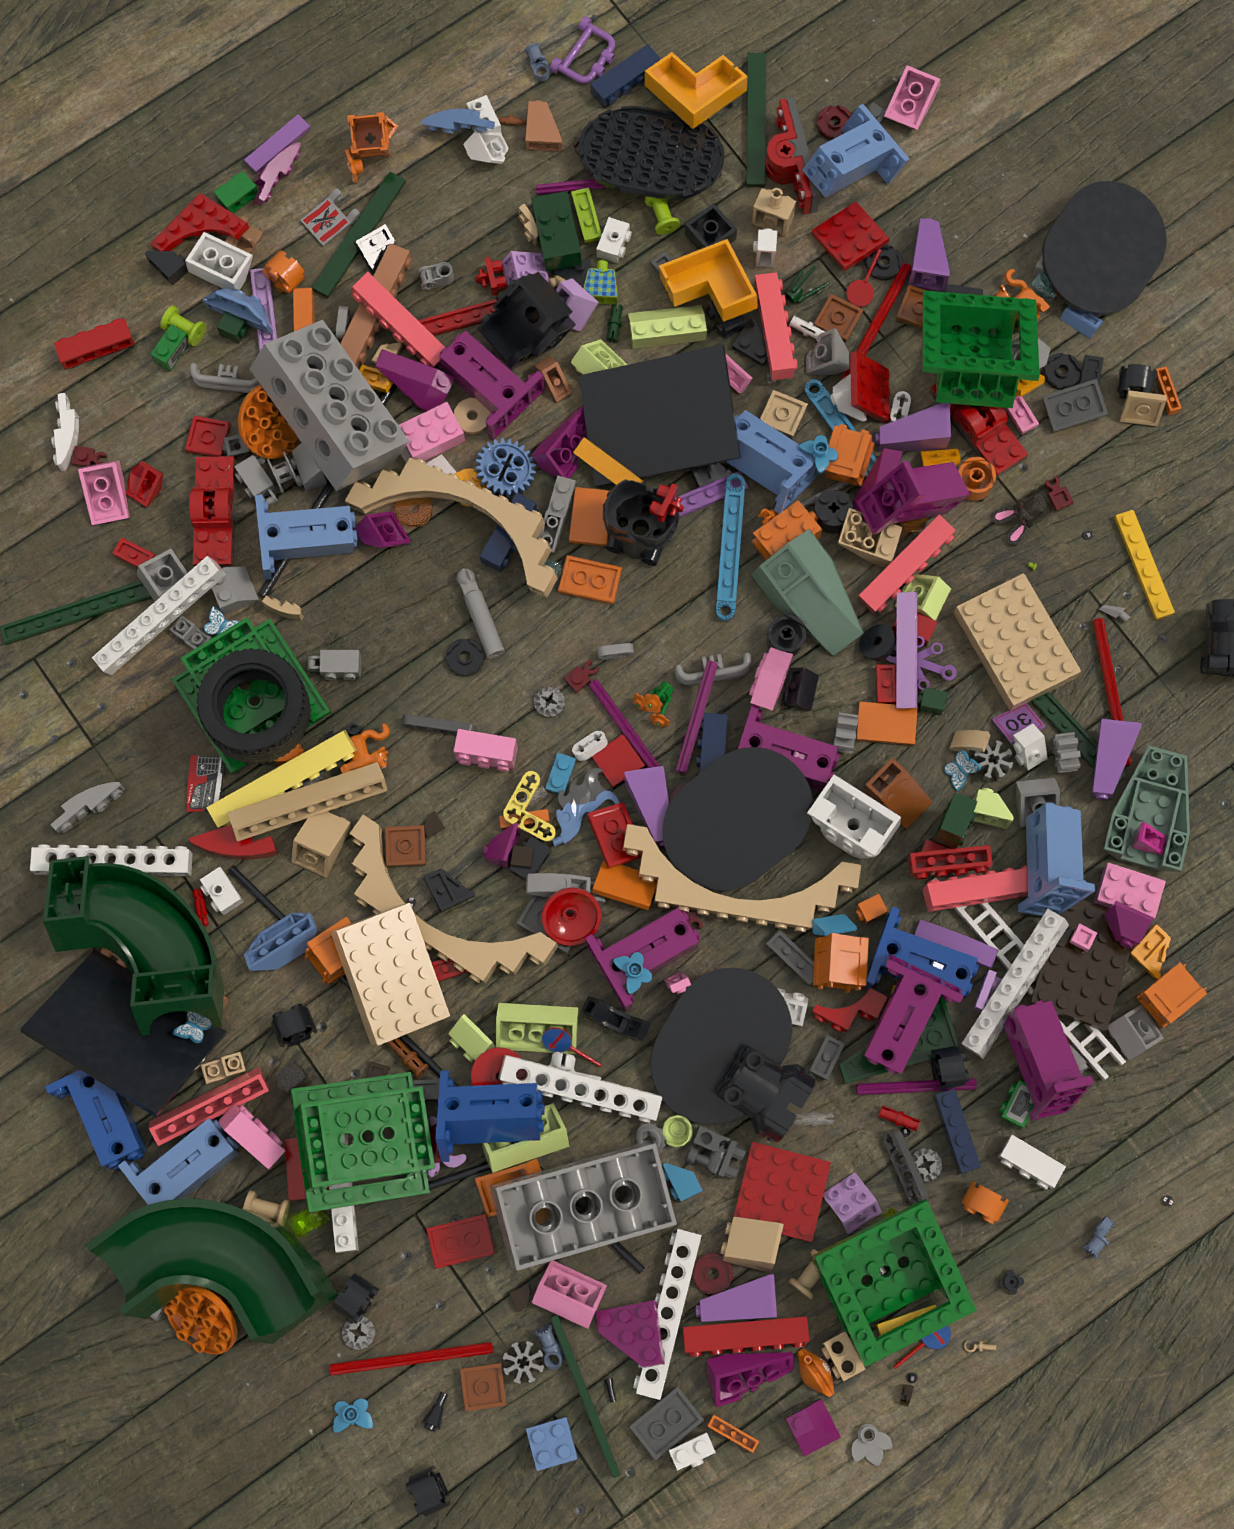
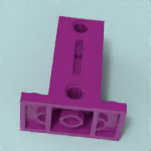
M466 330L462 334H458L454 338L453 343L440 352L439 357L442 371L454 377L453 381L491 412L486 419L488 437L492 440L496 439L545 391L544 375L540 371L529 375L525 381L526 383H524Z
M903 461L856 502L872 534H878L889 524L947 514L967 498L970 493L954 462L912 468L909 461Z
M752 704L738 749L756 745L757 747L767 748L784 755L801 770L811 789L822 792L834 775L831 769L835 770L840 755L836 753L838 747L762 724L760 720L763 710H760V706Z
M679 907L605 950L598 937L594 938L593 934L585 938L588 949L625 1012L633 1009L634 998L632 994L627 992V976L625 972L613 970V967L616 966L613 962L615 958L622 956L631 958L633 953L639 952L644 958L643 968L654 974L698 948L700 936L695 928L691 929L688 915L685 911L681 912ZM682 930L685 934L679 936L675 932Z
M889 954L886 959L887 971L896 976L901 974L865 1047L864 1056L875 1065L880 1063L886 1066L885 1069L891 1073L896 1074L899 1072L902 1074L941 994L944 995L943 998L951 1003H955V1001L960 1003L964 994L963 989ZM917 984H923L925 988L922 990H917L915 986ZM889 1049L892 1053L884 1054L883 1051Z
M1040 1000L1030 1006L1019 1005L1014 1008V1011L1008 1016L1003 1026L1034 1104V1108L1029 1112L1030 1119L1034 1121L1067 1113L1094 1084L1092 1076L1083 1077L1081 1075L1052 1001L1044 1002Z

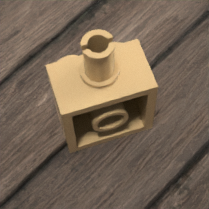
M762 188L753 207L752 224L763 229H772L777 231V234L786 237L794 219L796 201L789 196H782L783 192L779 188L772 190Z

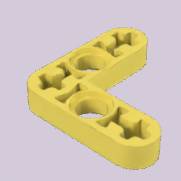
M528 771L523 775L504 809V818L509 824L513 825L519 819L515 817L509 819L507 812L516 810V815L519 817L524 814L525 816L521 819L519 825L520 829L543 842H551L556 835L555 828L551 824L525 811L540 785L539 775L534 771ZM535 776L536 783H531L529 790H532L531 793L527 789L521 788L522 785L524 787L528 785L527 777ZM520 792H524L528 796L527 800L523 803L518 802L516 799L517 794ZM531 818L535 821V826L532 829H527L524 826L526 819ZM539 823L542 824L540 826L541 829H550L551 837L547 836L544 838L543 832L539 830L537 834L534 833L538 829Z

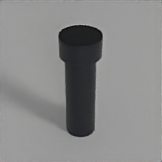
M613 1378L605 1379L610 1402H615Z

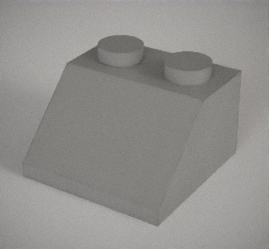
M301 443L292 451L294 458L291 459L294 470L298 469L299 475L296 476L299 485H304L305 491L326 485L324 473Z
M245 566L222 568L227 575L212 587V590L224 615L259 601Z
M1055 778L1016 781V805L1020 827H1025L1026 817L1043 804L1054 803L1060 806V789Z
M1142 1004L1108 1026L1111 1037L1116 1040L1122 1053L1128 1060L1133 1059L1164 1039Z

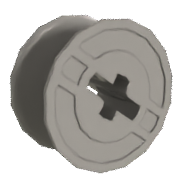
M283 452L286 461L278 465L272 466L269 459H267L282 493L283 489L280 484L293 478L297 486H300L285 452Z

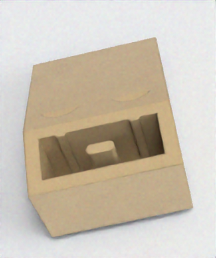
M849 508L838 544L864 560L886 568L893 561L903 527L889 524L878 534H872L862 512Z

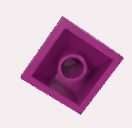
M393 511L366 515L354 528L363 544L387 548L411 542Z
M514 823L491 839L489 845L486 844L483 852L486 862L509 869L513 845H517L521 833L519 824Z
M1118 901L1113 903L1104 913L1115 940L1120 942L1123 947L1134 949L1140 944L1154 918Z
M822 1399L785 1417L804 1457L841 1438Z

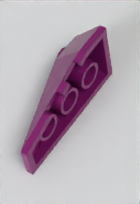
M383 349L374 366L390 382L398 386L401 392L407 395L418 408L426 412L444 402L454 380V377L436 368Z
M583 405L542 441L531 455L542 470L556 478L557 475L570 478L579 464L577 463L579 457L573 452L582 439L587 437Z
M886 448L882 450L854 498L853 510L861 512L856 501L901 463L903 451Z
M792 1352L725 1354L707 1359V1378L716 1407L736 1402L741 1399L740 1395L752 1390L754 1392L758 1390V1385L766 1381L772 1382L793 1371Z

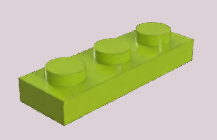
M589 188L572 191L571 196L584 243L600 240L602 233Z

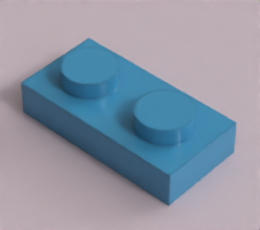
M557 753L545 788L546 791L559 794L563 789V795H565L576 758Z

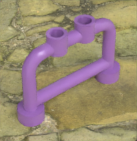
M584 16L578 26V29L583 31V34L564 61L557 57L552 61L550 71L555 74L561 72L582 84L590 83L596 76L601 77L604 74L605 68L603 66L606 62L608 64L612 63L615 54H613L615 40L610 34L591 24L592 20ZM593 33L606 40L608 47L603 50L600 59L593 65L591 72L587 76H581L568 67Z

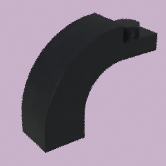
M590 996L587 997L579 1013L594 1023L634 1041L642 1042L651 1025L646 1020L623 1013L602 1000Z

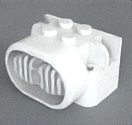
M833 775L807 812L812 817L813 822L820 826L824 837L851 856L860 859L877 856L890 841L901 822L899 815L836 775ZM850 825H857L858 829L850 830L848 827Z

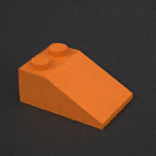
M537 1158L475 1178L487 1217L497 1215L490 1185L540 1172L541 1168Z

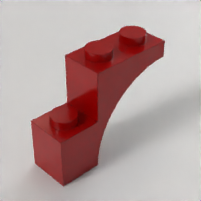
M869 988L865 996L851 1006L830 1009L816 1004L811 1014L814 1015L816 1021L823 1024L825 1022L831 1024V1028L839 1033L847 1032L857 1012L861 1013L860 1016L863 1019L875 1021L888 997Z

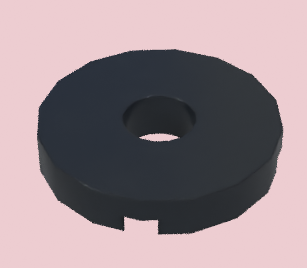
M886 244L880 248L881 253L871 273L872 277L885 281L896 277L903 262L901 253L894 249L893 246ZM877 251L866 257L867 271L869 270ZM886 259L889 261V264L884 266L879 261Z
M1057 353L1048 359L1047 365L1043 368V376H1045L1046 382L1051 387L1063 390L1074 386L1081 376V366L1074 356ZM1065 368L1067 374L1061 375L1057 369Z
M885 624L872 626L864 632L860 639V651L869 660H883L894 651L893 647L897 644V636ZM878 640H882L880 645L875 646Z
M472 639L456 640L447 649V665L458 676H472L480 671L484 664L483 649ZM463 653H468L471 656L467 662L460 660V656Z

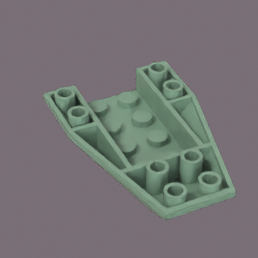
M810 529L787 543L752 573L751 576L773 606L784 615L798 617L804 623L806 633L833 656L864 633L832 558Z
M1149 745L1112 812L1103 850L1122 862L1155 871L1181 872L1190 835L1187 756ZM1142 822H1146L1167 836L1163 855L1132 848L1136 829Z

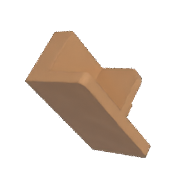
M242 216L240 219L247 222L250 228L238 240L228 236L225 242L251 254L262 238L263 232L252 227L249 219Z

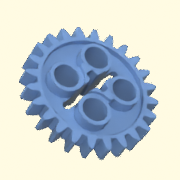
M501 438L500 443L494 439L493 445L487 442L486 448L482 447L481 453L477 454L478 459L475 461L477 467L474 470L478 473L476 479H482L480 485L486 484V489H492L493 495L496 492H499V495L506 493L507 498H509L511 493L514 496L518 491L523 494L524 488L529 489V483L533 482V477L536 474V471L533 470L536 464L532 463L534 458L528 457L530 450L524 452L525 445L518 447V441L511 444L510 438L507 443H505L503 438ZM496 454H501L504 458H499ZM509 455H512L513 457L508 465V468L506 469V472L502 480L499 482L498 478L502 472V469L504 468ZM513 462H518L521 466L518 467ZM489 470H495L497 474H492ZM506 478H512L514 482H509Z

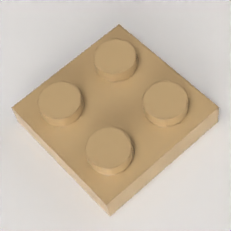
M773 390L760 419L785 436L793 439L808 404Z
M1128 391L1120 415V422L1158 427L1167 401V395Z

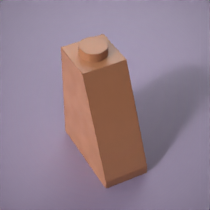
M535 100L528 103L526 150L562 152V138L547 102Z

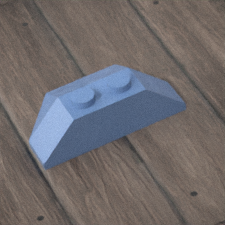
M226 288L217 290L203 299V303L210 310L223 315L225 312H228L245 320L247 325L269 334L273 332L266 309L262 305L261 300L256 296L251 295L249 297L241 290L235 289L234 291Z
M291 913L260 932L252 942L249 950L244 953L249 970L279 969L305 953L308 948L307 942L315 938L317 932L312 914Z

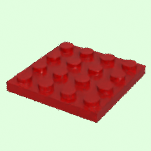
M752 1142L734 1217L784 1224L781 1235L812 1243L831 1162Z

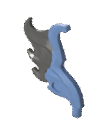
M593 768L589 770L581 785H576L577 779H574L570 784L567 796L563 795V789L559 792L558 802L563 810H556V817L561 827V834L552 840L554 847L567 843L578 833L584 813L594 811L607 799L612 800L615 805L620 803L613 792L606 791L598 782L597 776L598 773L603 772L602 769Z

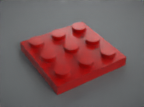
M856 201L812 230V235L844 271L889 243V237Z
M858 351L850 353L851 406L883 423L889 422L891 412L889 404V369Z

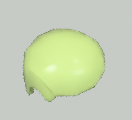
M680 1115L669 1117L664 1122L662 1128L663 1136H666V1143L673 1147L684 1146L690 1141L693 1133L689 1120Z

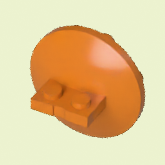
M261 385L248 393L241 404L238 415L239 433L246 447L254 454L268 459L284 457L283 452L286 455L290 454L301 442L299 439L295 444L298 436Z
M201 1286L179 1290V1295L167 1303L164 1308L169 1322L176 1331L177 1338L187 1342L198 1353L222 1354L227 1352L235 1344L238 1335L237 1325L233 1317L236 1312L230 1302L221 1294ZM189 1336L196 1340L193 1344L187 1340Z

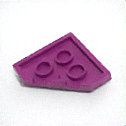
M656 1301L596 1311L598 1332L640 1366L647 1368L665 1364Z

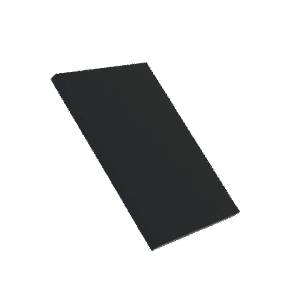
M723 344L579 375L588 440L639 478L741 458L725 347ZM592 467L595 487L614 484Z
M95 949L21 1027L20 1032L149 1114L157 1117L225 1037L227 1031L221 1027H214L212 1024L209 1029L203 1030L204 1037L200 1043H195L190 1038L178 1037L173 1034V1031L187 1022V1011H174L154 1019L151 1023L150 1035L142 1036L130 1007L133 973Z

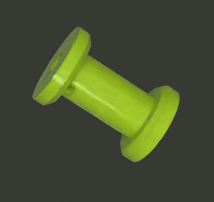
M646 196L645 203L647 206L653 207L658 220L655 227L656 233L658 235H666L676 231L680 227V221L671 216L667 205L668 199Z
M170 306L165 311L160 323V327L167 331L170 325H173L187 333L188 343L192 346L198 345L206 332V323L202 321L196 324L180 316L179 310L175 306Z

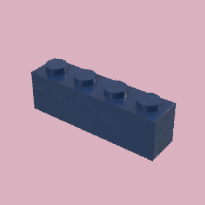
M647 44L592 82L591 94L603 108L613 105L618 98L629 94L637 85H642L645 82V70L660 61L661 58Z
M518 493L515 494L511 503H519L530 512L532 510L538 512L536 502ZM497 525L480 555L481 563L499 572L503 568L508 567L512 552L517 551L516 545L501 526Z
M704 713V719H702L699 731H703V735L698 737V749H701V756L697 755L696 767H700V772L725 754L728 714Z
M952 1089L935 1094L933 1100L958 1175L981 1168L956 1090Z

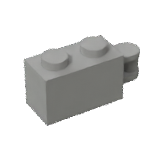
M254 455L234 466L237 471L234 475L240 484H245L247 488L244 490L250 499H255V495H263V501H267L268 507L278 501L274 495L276 489Z
M320 650V656H308L307 670L310 672H320L322 678L326 680H336V678L355 680V678L361 677V654L359 650ZM320 662V666H315V663Z

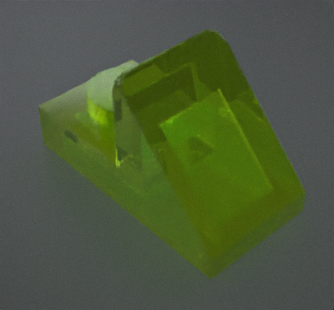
M306 1209L290 1218L287 1223L297 1238L308 1236L330 1219L324 1210L308 1213Z

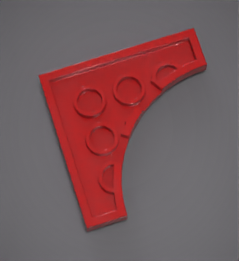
M199 193L150 244L156 251H171L181 244L184 238L192 235L194 237L201 236L204 232H218L221 235L238 240L250 227L247 222Z

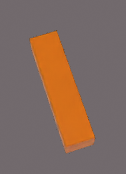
M1167 366L1156 369L1158 372L1156 384L1160 394L1167 395L1165 404L1167 415L1177 414L1182 408Z
M548 809L529 812L550 824ZM510 814L509 819H512V817L519 819L517 824L520 825L521 819L525 815L522 814L521 817H519L516 814ZM504 815L499 816L501 830H506L511 824L505 820ZM531 818L526 819L524 826H535V821Z
M714 1414L707 1425L754 1453L759 1443L757 1439Z

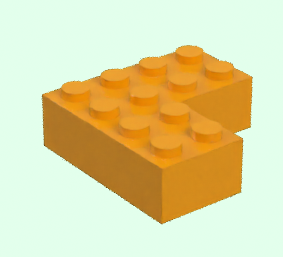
M673 52L645 70V86L692 129L747 91L748 76L738 67L734 68V64L724 55L698 73H695Z
M728 239L659 265L660 279L666 291H668L674 307L709 294L723 322L758 308L757 294Z

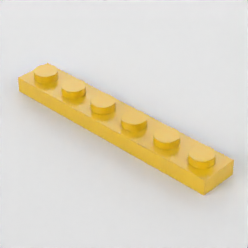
M1134 510L1115 515L1114 519L1155 621L1174 615L1175 611Z

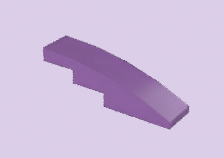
M921 919L914 934L915 936L978 958L976 964L992 968L999 951L985 943Z

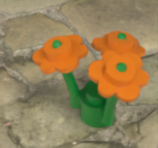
M662 682L649 694H646L645 697L635 693L633 696L634 704L639 710L654 712L649 717V720L655 726L669 727L670 720L666 719L664 714L672 700L671 695L674 689L669 683Z

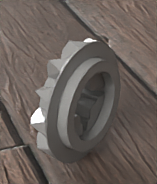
M547 686L535 694L534 706L539 714L553 717L563 710L565 699L562 692L556 687ZM552 695V700L555 704L550 703L546 708V701L544 699H549Z
M648 1122L638 1128L636 1141L637 1144L643 1142L656 1143L658 1153H660L666 1145L664 1143L666 1136H663V1129H659L657 1124H650ZM651 1135L652 1137H655L656 1140L652 1141L646 1138Z
M928 1148L920 1149L912 1155L922 1181H931L939 1176L942 1170V1161L937 1152ZM922 1156H924V1159H926L927 1162L934 1161V1163H932V1165L929 1166L930 1173H928V1170H926V1168H918V1166H921V1164L923 1163Z
M364 1316L361 1317L357 1324L347 1320L342 1328V1338L345 1344L352 1349L361 1350L368 1347L375 1337L373 1323ZM361 1323V1331L367 1334V1336H359L355 1342V1334L350 1329H358Z

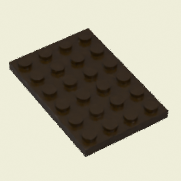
M1081 900L1068 910L1058 914L1066 919L1069 926L1039 971L1029 1003L1033 1004L1040 1000L1044 1002L1052 1001L1057 1014L1105 1032L1109 1026L1131 949L1123 947L1120 942L1115 940L1104 916L1107 908ZM1079 923L1097 932L1087 952L1070 943V939Z

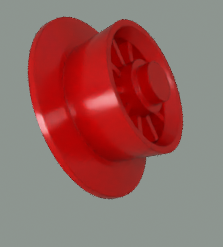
M503 1047L491 1048L485 1051L473 1064L471 1070L472 1086L502 1085L503 1080H500L498 1077L504 1055L522 1058L516 1052ZM519 1069L516 1072V1078L520 1080L524 1079L527 1075L525 1069Z

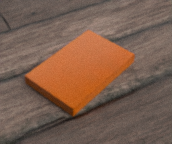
M575 487L569 543L606 546L608 533L603 521V503L607 499L608 492L611 491Z
M567 555L558 593L614 605L622 567Z
M859 702L856 740L914 746L917 708L897 709L896 705Z
M603 860L592 893L649 910L656 890L657 880H654V882L642 881V878L638 877L639 870L624 865L607 869Z

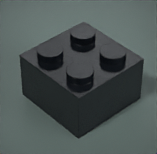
M713 203L685 224V235L700 250L726 239L731 244L736 240L737 228Z

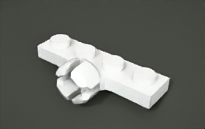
M555 1052L552 1054L549 1066L601 1080V1076L576 1072L574 1070L576 1059L573 1055L566 1053L563 1065L561 1064L563 1053ZM545 1074L537 1075L535 1079L537 1084L542 1085L545 1083ZM559 1079L555 1083V1087L558 1090L563 1089L566 1085L564 1079ZM578 1084L575 1087V1093H584L585 1086ZM599 1089L594 1093V1097L598 1096Z

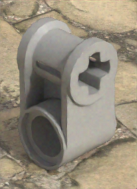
M447 262L423 266L417 270L421 278L422 290H432L449 285L454 281L452 266ZM444 272H449L447 275H441Z

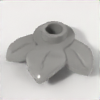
M864 1424L858 1429V1438L853 1442L851 1450L853 1459L856 1462L866 1457L869 1462L879 1466L883 1459V1450L891 1449L893 1446L890 1437L886 1433L878 1432L876 1427L871 1424ZM865 1431L871 1432L872 1435L869 1439L864 1437Z

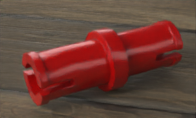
M882 1105L878 1116L895 1123V1126L899 1127L901 1125L914 1132L917 1131L921 1121L904 1114V1111L900 1110L898 1112L885 1105Z

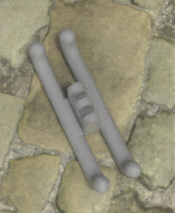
M196 363L190 365V374L193 377L194 383L202 388L249 393L255 387L261 385L256 377L253 380L238 379L239 366L236 365L233 372H231L232 365H227L226 371H224V364H220L217 376L200 374Z
M750 653L743 655V663L741 665L723 668L721 654H717L718 662L716 663H718L713 682L744 676L751 667ZM709 655L710 661H714L713 655ZM704 656L701 657L703 670H705L707 659ZM681 665L675 666V676L681 684L692 686L701 683L704 671L687 674L683 671Z

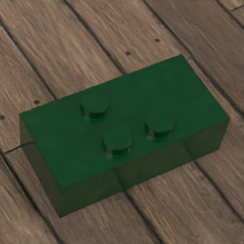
M567 191L532 197V211L545 271L582 265L580 246Z
M955 792L943 813L932 842L950 849H956L958 845L962 846L966 837V830L975 818L976 813L974 810L978 801Z

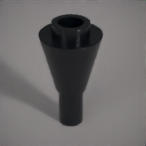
M440 1392L436 1404L432 1406L421 1421L425 1424V1429L435 1432L436 1429L441 1430L443 1406L448 1394Z

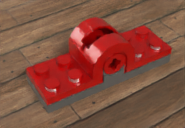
M794 97L787 98V100L786 98L780 99L779 107L776 108L778 117H775V121L781 133L774 135L768 143L765 171L767 176L775 183L780 185L793 183L794 192L798 193V208H802L803 215L809 214V212L815 213L818 212L820 191L802 171L811 158Z
M936 384L931 386L929 392L935 400ZM950 404V420L977 456L984 458L985 461L994 466L996 479L1027 459V451L1006 425L1008 418L1004 408Z
M234 456L196 457L195 487L190 491L189 500L190 519L194 528V567L206 556L215 560L221 568L234 567L236 477L234 475L236 474L234 467L236 466V460Z

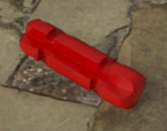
M195 889L192 891L193 898L195 899V913L203 926L206 927L209 923L206 917V903L203 899L205 897L202 889Z

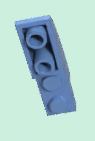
M472 109L444 110L421 120V124L427 125L428 130L438 131V128H443V132L454 134V130L461 131V128L471 129V126H476V130L487 132V128L494 129L495 126L493 121L480 119V112Z

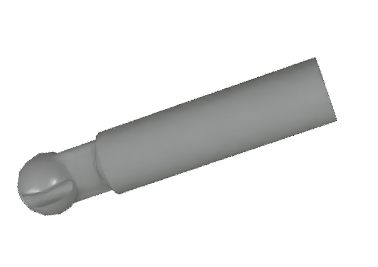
M468 568L461 569L457 573L456 579L464 594V600L487 658H496L505 652L483 594L477 586L473 571Z

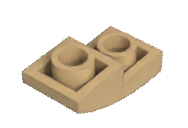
M523 204L518 207V218L524 225L526 240L537 246L539 242L536 223L527 206Z
M268 596L262 600L266 609L279 616L293 620H302L304 618L301 612L302 609L295 603L290 604L286 601L282 605L276 598L270 599Z
M979 730L956 731L949 749L953 751L964 750L966 753L969 750L985 752L990 734L987 731Z
M240 1052L200 1065L206 1085L246 1072Z

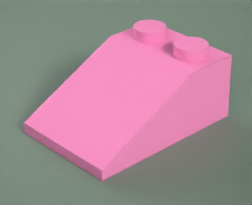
M907 65L884 117L918 131L941 85L940 78Z
M119 460L78 469L92 525L129 518L124 477Z

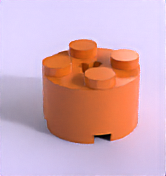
M278 251L263 267L264 269L261 273L274 283L273 286L278 292L282 293L285 291L289 294L306 278V275H303L305 271L294 258L290 257L288 259L285 257L286 253L284 251Z
M971 457L965 460L958 470L970 493L965 499L977 501L989 495L996 480V471L991 463H988L982 457Z
M972 1181L961 1202L964 1204L963 1209L974 1215L976 1211L983 1214L981 1218L991 1224H994L995 1221L999 1222L1009 1200L1005 1198L1002 1201V1196L982 1185H979L977 1188L975 1187L976 1182Z

